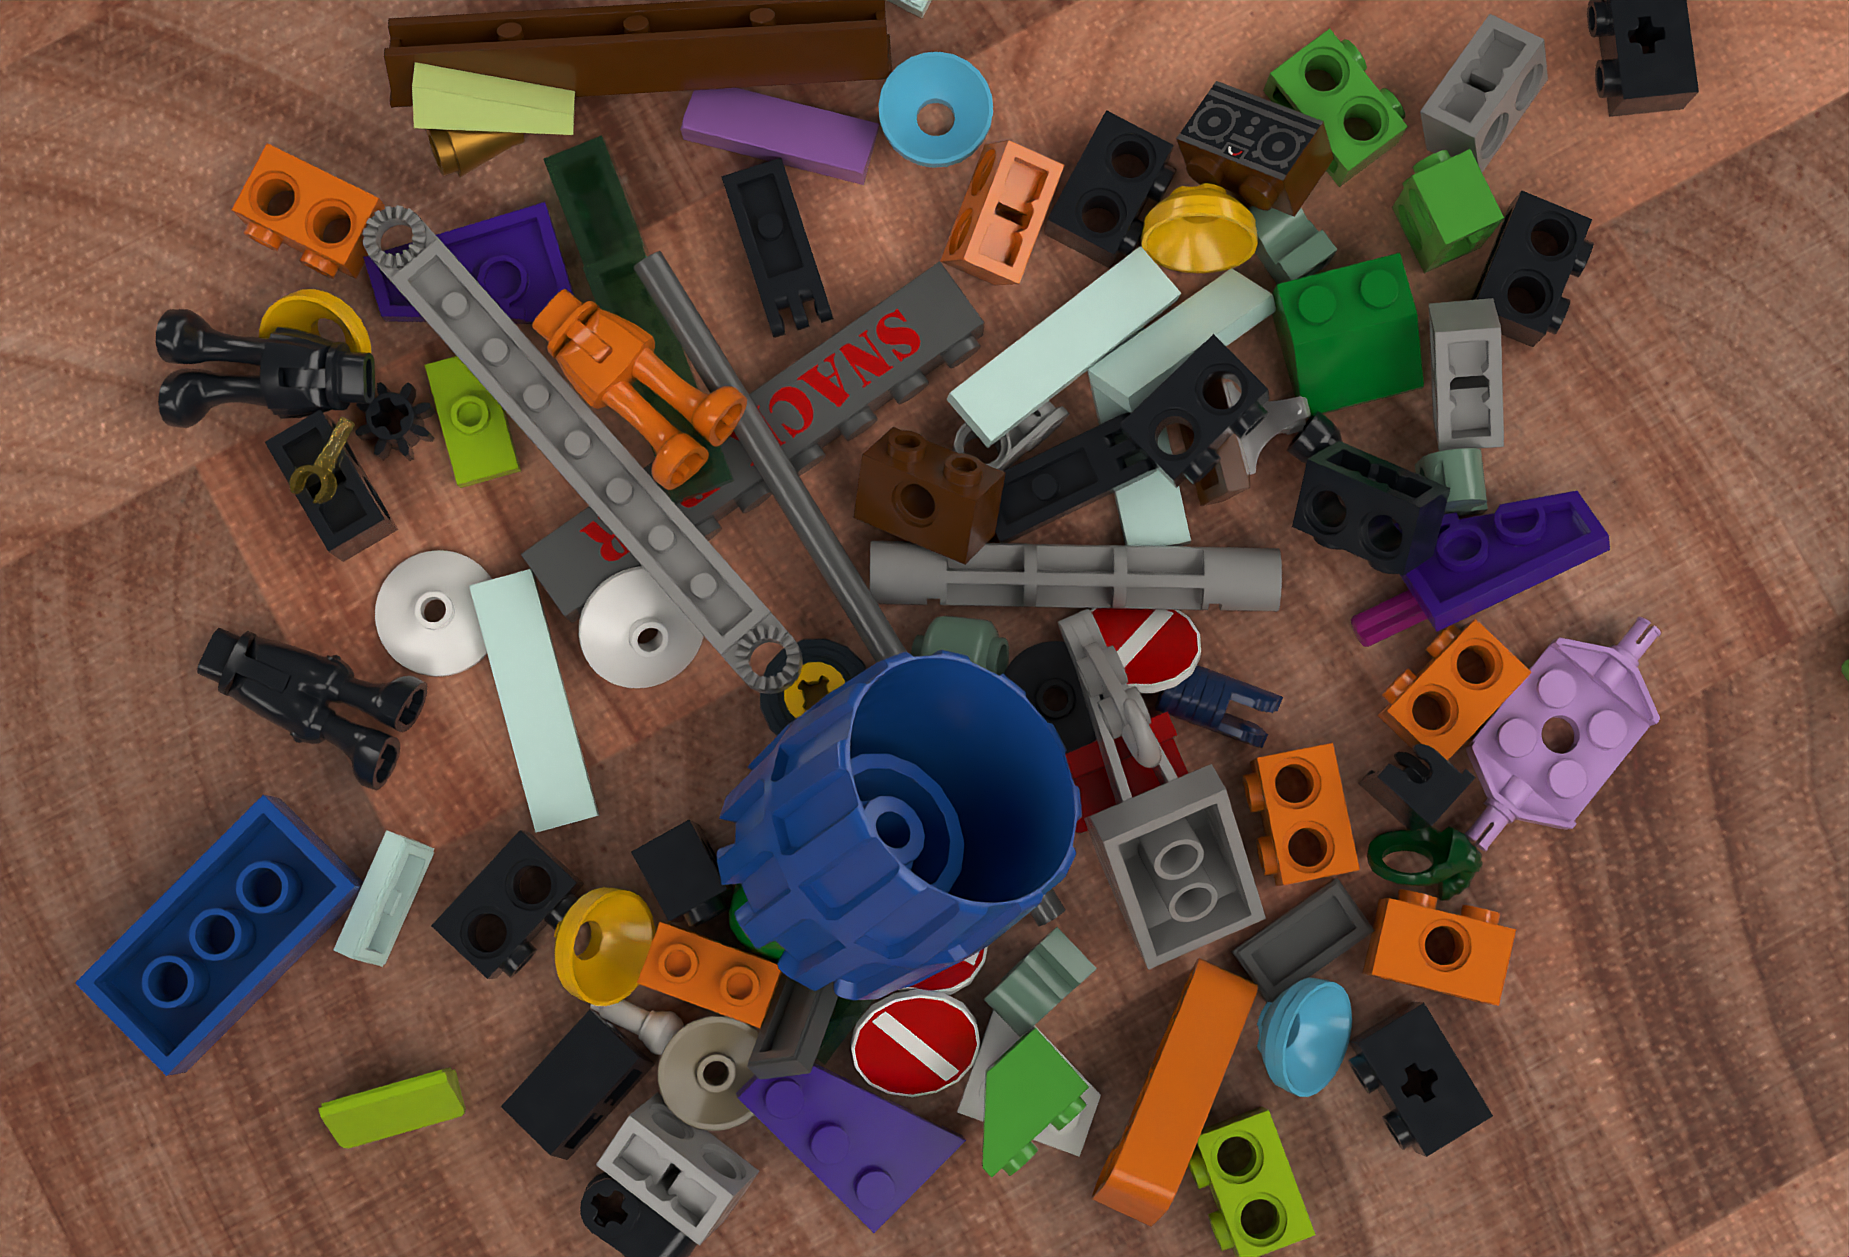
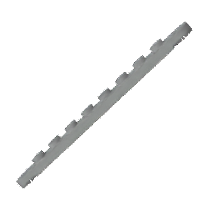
M399 205L396 207L386 206L384 210L374 212L375 215L367 220L366 229L364 228L362 233L364 236L363 246L369 257L740 678L750 688L764 694L779 693L792 686L801 673L803 664L802 653L796 640L423 220L411 209L403 208V206ZM396 225L410 227L414 236H412L413 243L409 244L408 251L406 249L403 250L401 255L400 253H395L396 256L382 251L381 239L389 228ZM764 643H777L786 650L787 660L783 671L777 673L775 677L770 676L769 678L761 677L753 672L751 656L754 650Z

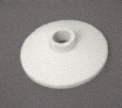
M427 551L414 555L400 563L385 579L376 600V628L385 649L402 666L426 676H451L476 665L487 655L469 585L491 580V576L474 560L452 551ZM432 600H442L446 606L444 617L438 622H428L424 616L425 606Z
M642 566L622 570L603 581L589 596L579 620V642L590 666L605 680L627 688L652 687L677 676L694 659L703 640L702 633ZM647 628L658 629L657 635L651 641L644 644L638 643V636L643 630Z

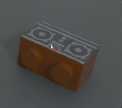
M1218 81L1214 83L1176 138L1186 164V171L1198 184L1209 183L1241 195L1249 204L1258 209L1268 211L1273 208L1295 217L1334 160L1323 121Z

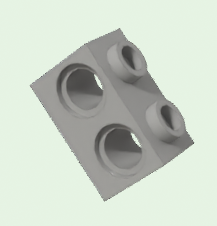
M1489 14L1420 111L1426 149L1432 153L1448 150L1451 157L1471 149L1481 172H1483L1548 80L1544 39Z
M1494 299L1429 303L1433 423L1439 451L1462 448L1504 447L1501 325Z
M658 1092L628 1116L596 1163L600 1169L699 1246L728 1218L760 1172L710 1132L691 1127L679 1120L668 1109Z

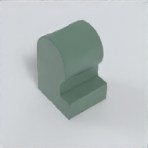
M1254 206L1248 208L1255 218L1258 234V245L1255 254L1276 284L1315 275L1331 262L1338 250L1323 229L1318 231L1312 222L1307 219L1302 208H1300L1295 217L1273 208L1268 211Z
M1462 448L1434 452L1423 456L1415 464L1416 474L1451 488L1444 514L1457 512L1458 516L1484 514L1488 510L1481 449Z
M1056 927L1001 979L1002 981L984 1000L1021 1037L1097 968Z

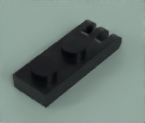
M782 158L721 176L773 338L786 335L785 324L778 311L789 307L797 331L810 327L802 303L814 300L815 312L821 323L833 320L831 308Z
M1131 413L1121 414L1003 471L1006 473L995 530L1001 543L1014 541L1156 472L1157 468L1148 459L1140 460L1127 467L1125 459L1140 451L1129 439L1116 444L1114 437L1122 434L1119 424Z

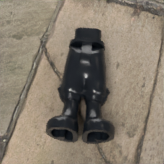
M218 628L213 633L197 668L198 674L219 683L218 692L232 697L259 716L289 731L290 736L293 737L296 743L319 744L327 740L340 748L352 761L353 773L362 786L376 791L385 785L396 766L400 754L399 740L380 730L362 726L336 714L329 707V704L331 702L344 703L372 716L386 726L399 732H405L413 726L419 717L428 690L427 683L414 676L398 677L386 684L354 678V672L351 667L341 660V657L338 655H327V657L296 646L258 637L249 631L240 637L222 628Z

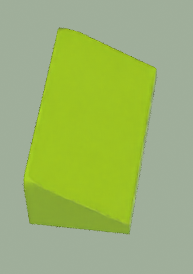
M451 1067L321 1104L322 1107L318 1108L321 1119L337 1143L343 1148L356 1147L458 1118L464 1115L466 1110L456 1069L452 1070Z

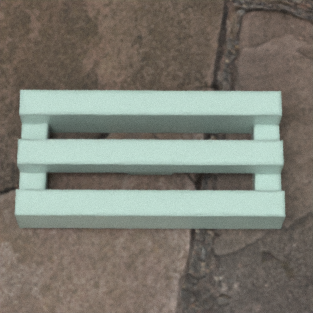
M386 830L334 951L351 959L381 967L386 964L434 855V848Z

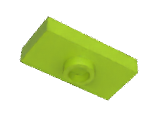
M457 356L426 364L425 369L457 485L460 488L521 472L505 410Z

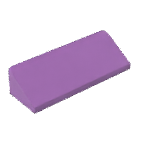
M740 88L694 90L684 114L680 130L683 139L766 161L782 158L783 164L786 166L864 185L879 124Z

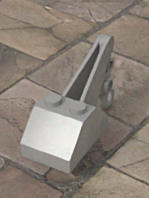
M1089 608L1058 621L1059 629L1078 675L1116 801V805L1088 816L1084 820L1099 862L1135 945L1148 970L1266 919L1227 790L1213 765L1204 766L1178 778L1149 726L1151 718L1136 686L1128 687L1127 674L1120 657L1113 645L1107 647ZM1102 694L1105 699L1100 700L1099 695ZM1122 736L1135 760L1140 765L1153 769L1160 786L1132 797L1113 739Z

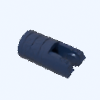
M1197 665L1193 674L1180 684L1159 692L1155 710L1162 713L1168 711V714L1175 718L1254 747L1263 748L1268 736L1263 728L1253 722L1225 713L1229 701L1232 700L1258 711L1273 714V712L1278 711L1283 697Z

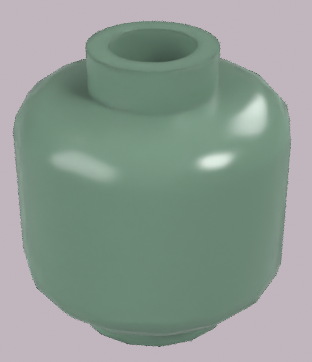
M947 615L936 617L928 626L925 635H917L911 649L913 657L931 656L939 650L967 655L971 662L997 675L1004 674L1009 664V645L1007 639L999 637L994 624L985 619Z

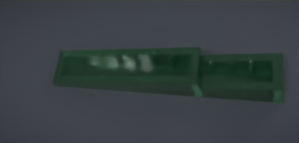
M601 135L544 158L543 160L583 261L584 267L582 268L596 304L599 305L600 309L616 314L652 335L655 340L654 353L683 380L700 390L687 354L633 268L637 263L650 256L611 149ZM636 380L632 386L672 425L680 431L689 434L709 452L707 462L696 474L679 487L668 490L671 500L675 505L734 482L722 446L714 447L682 414L643 383ZM651 446V448H652V450H653V453H654V456L656 457L655 451H654L653 447Z

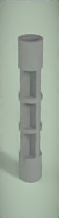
M871 541L870 592L877 604L927 605V599H940V605L1166 610H1208L1209 604H1219L1220 611L1277 612L1279 611L1281 600L1282 561L1279 548L986 543L964 565L910 541Z

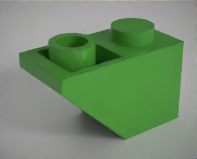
M1034 1026L985 1070L982 1167L991 1178L1002 1168L1009 1176L1013 1175L1039 1150L1032 1142L1038 1134L1050 1123L1057 1131H1060L1087 1106L1080 1096L1089 1086Z

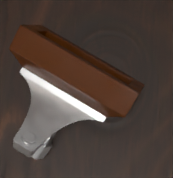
M1218 379L1207 387L1204 399L1213 408L1228 409L1238 402L1241 393L1235 388L1232 381L1225 382V379ZM1299 396L1286 400L1267 401L1263 407L1269 412L1268 415L1250 434L1240 440L1233 433L1215 451L1221 457V460L1203 479L1195 484L1201 506L1224 502L1250 488V475L1256 473L1258 456L1269 440L1280 433L1289 435L1303 430L1306 424L1305 418L1311 415L1305 397ZM1179 423L1187 451L1193 443L1194 432L1188 426Z

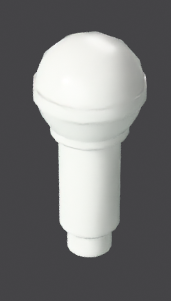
M624 999L619 1003L609 1006H595L592 1004L590 1006L592 1010L599 1012L600 1017L639 1035L638 1038L643 1041L651 1053L656 1055H662L670 1039L684 1027L681 1018L674 1012L654 1010L649 1012Z

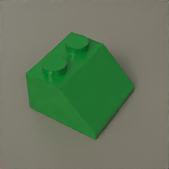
M1400 253L1276 285L1272 292L1276 311L1272 313L1294 396H1301L1307 399L1311 413L1307 418H1310L1317 410L1322 414L1419 390L1424 387L1418 315Z

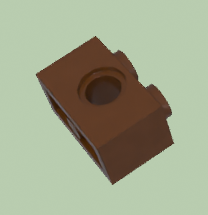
M892 427L862 454L853 518L966 565L995 535L1006 472L982 463L975 456L957 453L927 441L916 432Z

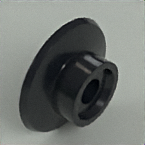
M1048 641L1033 645L1022 651L1010 662L1004 675L1026 692V698L1047 723L1054 725L1067 749L1065 754L1091 744L1097 739L1078 675L1065 642ZM1057 688L1063 691L1067 697L1066 707L1060 711L1048 709L1043 702V694L1047 690ZM1102 694L1099 695L1100 700L1105 699Z

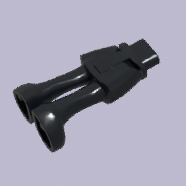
M188 309L167 310L158 321L155 343L159 356L165 362L173 364H198L222 361L260 366V375H229L204 369L189 368L174 371L163 381L158 397L159 412L162 420L169 426L179 428L194 426L205 417L211 408L224 403H248L267 406L274 415H278L281 419L307 417L320 409L323 412L346 410L350 403L371 404L374 400L376 388L373 355L365 352H351L349 346L344 342H333L312 333L288 327H277L275 332L271 333L270 338L230 335L212 329L201 316Z

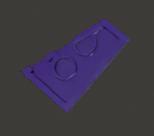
M545 202L436 235L515 324H533L539 313L563 289H567L574 295L549 209ZM410 243L385 250L384 252L386 254L390 253L393 256H396L395 253H400L401 255L403 250L406 249L408 251ZM369 255L365 256L364 261L381 317L388 322H426Z
M1578 491L1499 504L1495 513L1458 519L1457 512L1444 514L1433 556L1406 575L1401 576L1435 631L1438 632L1609 551V534ZM1395 523L1396 528L1402 533L1399 529V524Z
M814 1063L811 1073L762 1080L754 1074L736 1092L737 1098L873 1233L966 1141L961 1134L916 1115L910 1109L891 1100L888 1101L816 1063Z

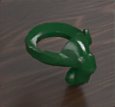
M1432 826L1413 831L1399 830L1386 832L1375 837L1370 842L1367 851L1368 864L1375 874L1387 881L1400 885L1429 886L1438 883L1440 901H1449L1453 896L1461 894L1468 888L1475 873L1479 872L1483 864L1481 861L1482 855L1477 847L1470 843L1465 834L1451 826H1448L1442 832ZM1410 851L1425 856L1433 865L1422 872L1405 873L1391 869L1382 859L1393 852Z

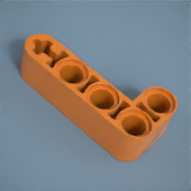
M1197 959L1178 998L1122 1137L1111 1150L1092 1193V1200L1150 1227L1166 1213L1184 1177L1258 990L1257 984L1205 960Z

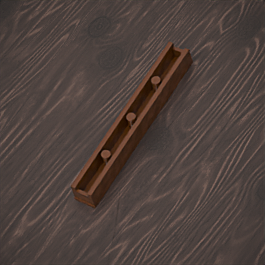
M700 0L389 18L390 45L389 48L384 49V60L391 89V108L413 106L412 82L415 62L575 91V97L887 79L892 73L890 34H887L885 0Z

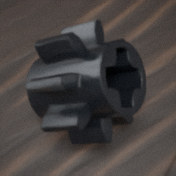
M382 382L377 383L379 395L374 398L371 404H356L366 415L367 424L360 426L355 433L361 440L379 438L374 447V454L381 460H385L389 456L391 449L399 450L409 461L414 460L412 447L420 440L426 442H433L434 437L424 428L423 419L431 417L435 413V409L430 403H420L413 406L412 404L416 398V389L408 382L402 387L400 394L390 392ZM398 409L405 417L400 420L402 431L393 434L385 426L391 423L389 413Z

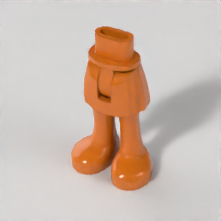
M567 289L558 292L539 313L532 324V328L549 342L547 351L554 359H557L566 377L585 401L596 409L609 406L637 429L649 442L656 454L652 463V477L667 490L679 487L696 474L707 462L709 452L693 437L680 431L661 415L632 386L636 380L640 381L682 414L695 430L714 447L723 444L731 435L746 409L747 399L736 387L722 386L711 394L701 392L683 380L654 353L655 340L652 335L636 324L616 314L600 309L599 305L593 301L582 303Z

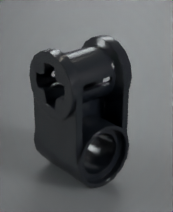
M606 1172L596 1175L588 1183L580 1206V1215L583 1223L592 1234H595L618 1250L624 1257H689L698 1245ZM614 1190L621 1192L624 1195L621 1207L626 1213L622 1215L619 1212L613 1211L607 1218L598 1214L600 1200L596 1195L599 1193L602 1196L609 1197Z

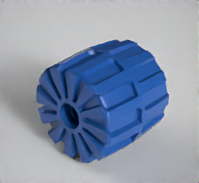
M939 650L931 656L913 657L908 652H902L875 663L827 694L806 712L789 723L748 765V769L752 771L726 796L719 819L736 823L735 843L718 849L717 864L721 885L741 883L748 899L734 913L739 926L756 949L773 941H776L785 949L777 965L786 976L813 991H817L833 982L835 994L849 1000L880 999L898 989L913 986L983 950L1041 903L1043 896L1066 877L1076 856L1073 842L1076 823L1082 817L1080 789L1074 784L1065 756L1067 749L1054 725L1047 723L1026 698V692L1003 673L997 675L971 662L967 655Z

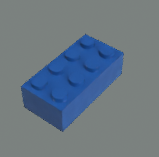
M263 794L75 984L166 1076L186 1073L354 904L363 881L280 798Z

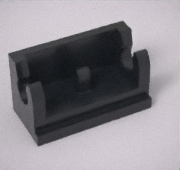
M1416 744L1412 749L1418 758L1428 763L1430 769L1414 755L1399 751L1394 754V758L1399 765L1406 767L1405 769L1401 770L1389 763L1381 771H1369L1358 783L1411 831L1431 827L1476 778L1467 769L1458 771L1438 751L1425 744Z
M589 1009L501 1107L550 1156L568 1160L655 1063L642 1053L610 1021H604L595 1011Z

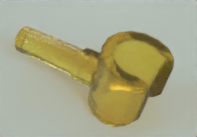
M340 417L322 453H319L314 465L301 466L294 471L289 482L290 491L293 494H300L305 487L307 478L315 473L321 480V489L313 503L322 504L332 499L337 489L336 478L332 471L342 448L355 426L352 421Z

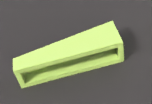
M415 62L412 82L414 128L573 135L575 91Z

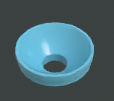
M927 52L910 57L893 70L881 89L879 121L883 133L896 152L904 159L917 165L938 168L960 163L971 156L982 145L990 130L993 117V99L988 83L980 71L970 62L954 54ZM932 103L947 106L955 118L950 131L940 136L924 133L917 123V116L923 107Z
M1318 978L1300 980L1283 991L1275 1001L1267 1002L1261 1011L1257 1022L1259 1029L1257 1048L1262 1055L1266 1071L1275 1085L1296 1096L1309 1097L1326 1087L1338 1071L1351 1036L1352 1008L1348 994L1336 982Z

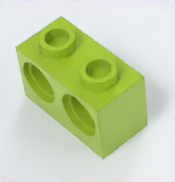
M1261 1106L1202 1129L1188 1165L1198 1189L1209 1186L1218 1210L1209 1213L1208 1218L1221 1251L1232 1248L1236 1257H1259L1316 1235L1268 1109ZM1242 1137L1248 1142L1251 1149L1249 1163L1238 1172L1230 1173L1223 1171L1217 1159L1219 1147L1229 1138ZM1257 1199L1269 1201L1274 1211V1219L1271 1226L1260 1234L1245 1232L1241 1225V1213L1244 1207L1249 1202Z

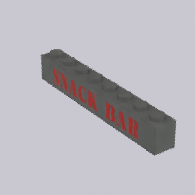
M939 261L749 395L800 476L825 458L826 454L822 448L837 437L843 435L849 441L871 427L878 419L873 412L894 398L900 405L920 393L929 384L925 376L944 362L950 368H954L976 353L981 347L977 339L983 336L984 321ZM697 431L690 435L708 450L707 462L696 474L675 489L667 490L658 484L707 541L721 531L722 527L718 521L738 507L742 513H747L772 495L734 431L723 444L717 447L711 445ZM650 463L649 465H647V466H646L645 468H643V469H644V470L651 476V478L653 479L652 474H651V472H652V463ZM590 506L521 554L564 617L571 623L580 618L589 596L603 581L622 570L642 566Z

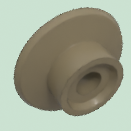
M726 1016L701 1018L680 1029L666 1045L658 1066L659 1090L664 1103L673 1115L691 1127L706 1131L731 1129L752 1118L754 1114L737 1098L736 1092L754 1075L747 1065L759 1032L746 1023ZM721 1061L725 1063L724 1072L719 1077L707 1078L703 1075L705 1067L710 1062Z

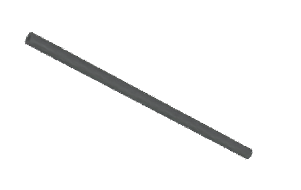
M655 252L633 267L709 392L712 393L722 386L736 387L746 397V409L733 431L875 662L877 663L899 653L907 652L662 252ZM1052 888L1043 896L1041 903L1030 914L1037 925L1042 926L1060 916L1066 909Z

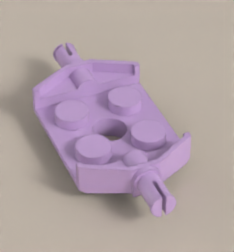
M1638 617L1635 624L1618 645L1610 647L1560 637L1549 644L1529 669L1532 673L1501 704L1466 747L1468 757L1487 797V800L1483 803L1487 808L1471 828L1464 833L1470 842L1476 841L1489 825L1487 830L1474 844L1486 852L1507 823L1510 824L1514 820L1564 830L1575 827L1577 824L1574 822L1575 819L1651 725L1657 724L1660 720L1642 675L1637 668L1639 665L1638 660L1653 641L1661 635L1660 630L1655 625L1646 630L1651 622L1643 617ZM1552 717L1566 720L1574 732V742L1571 748L1563 754L1552 752L1545 746L1542 740V728L1545 722Z

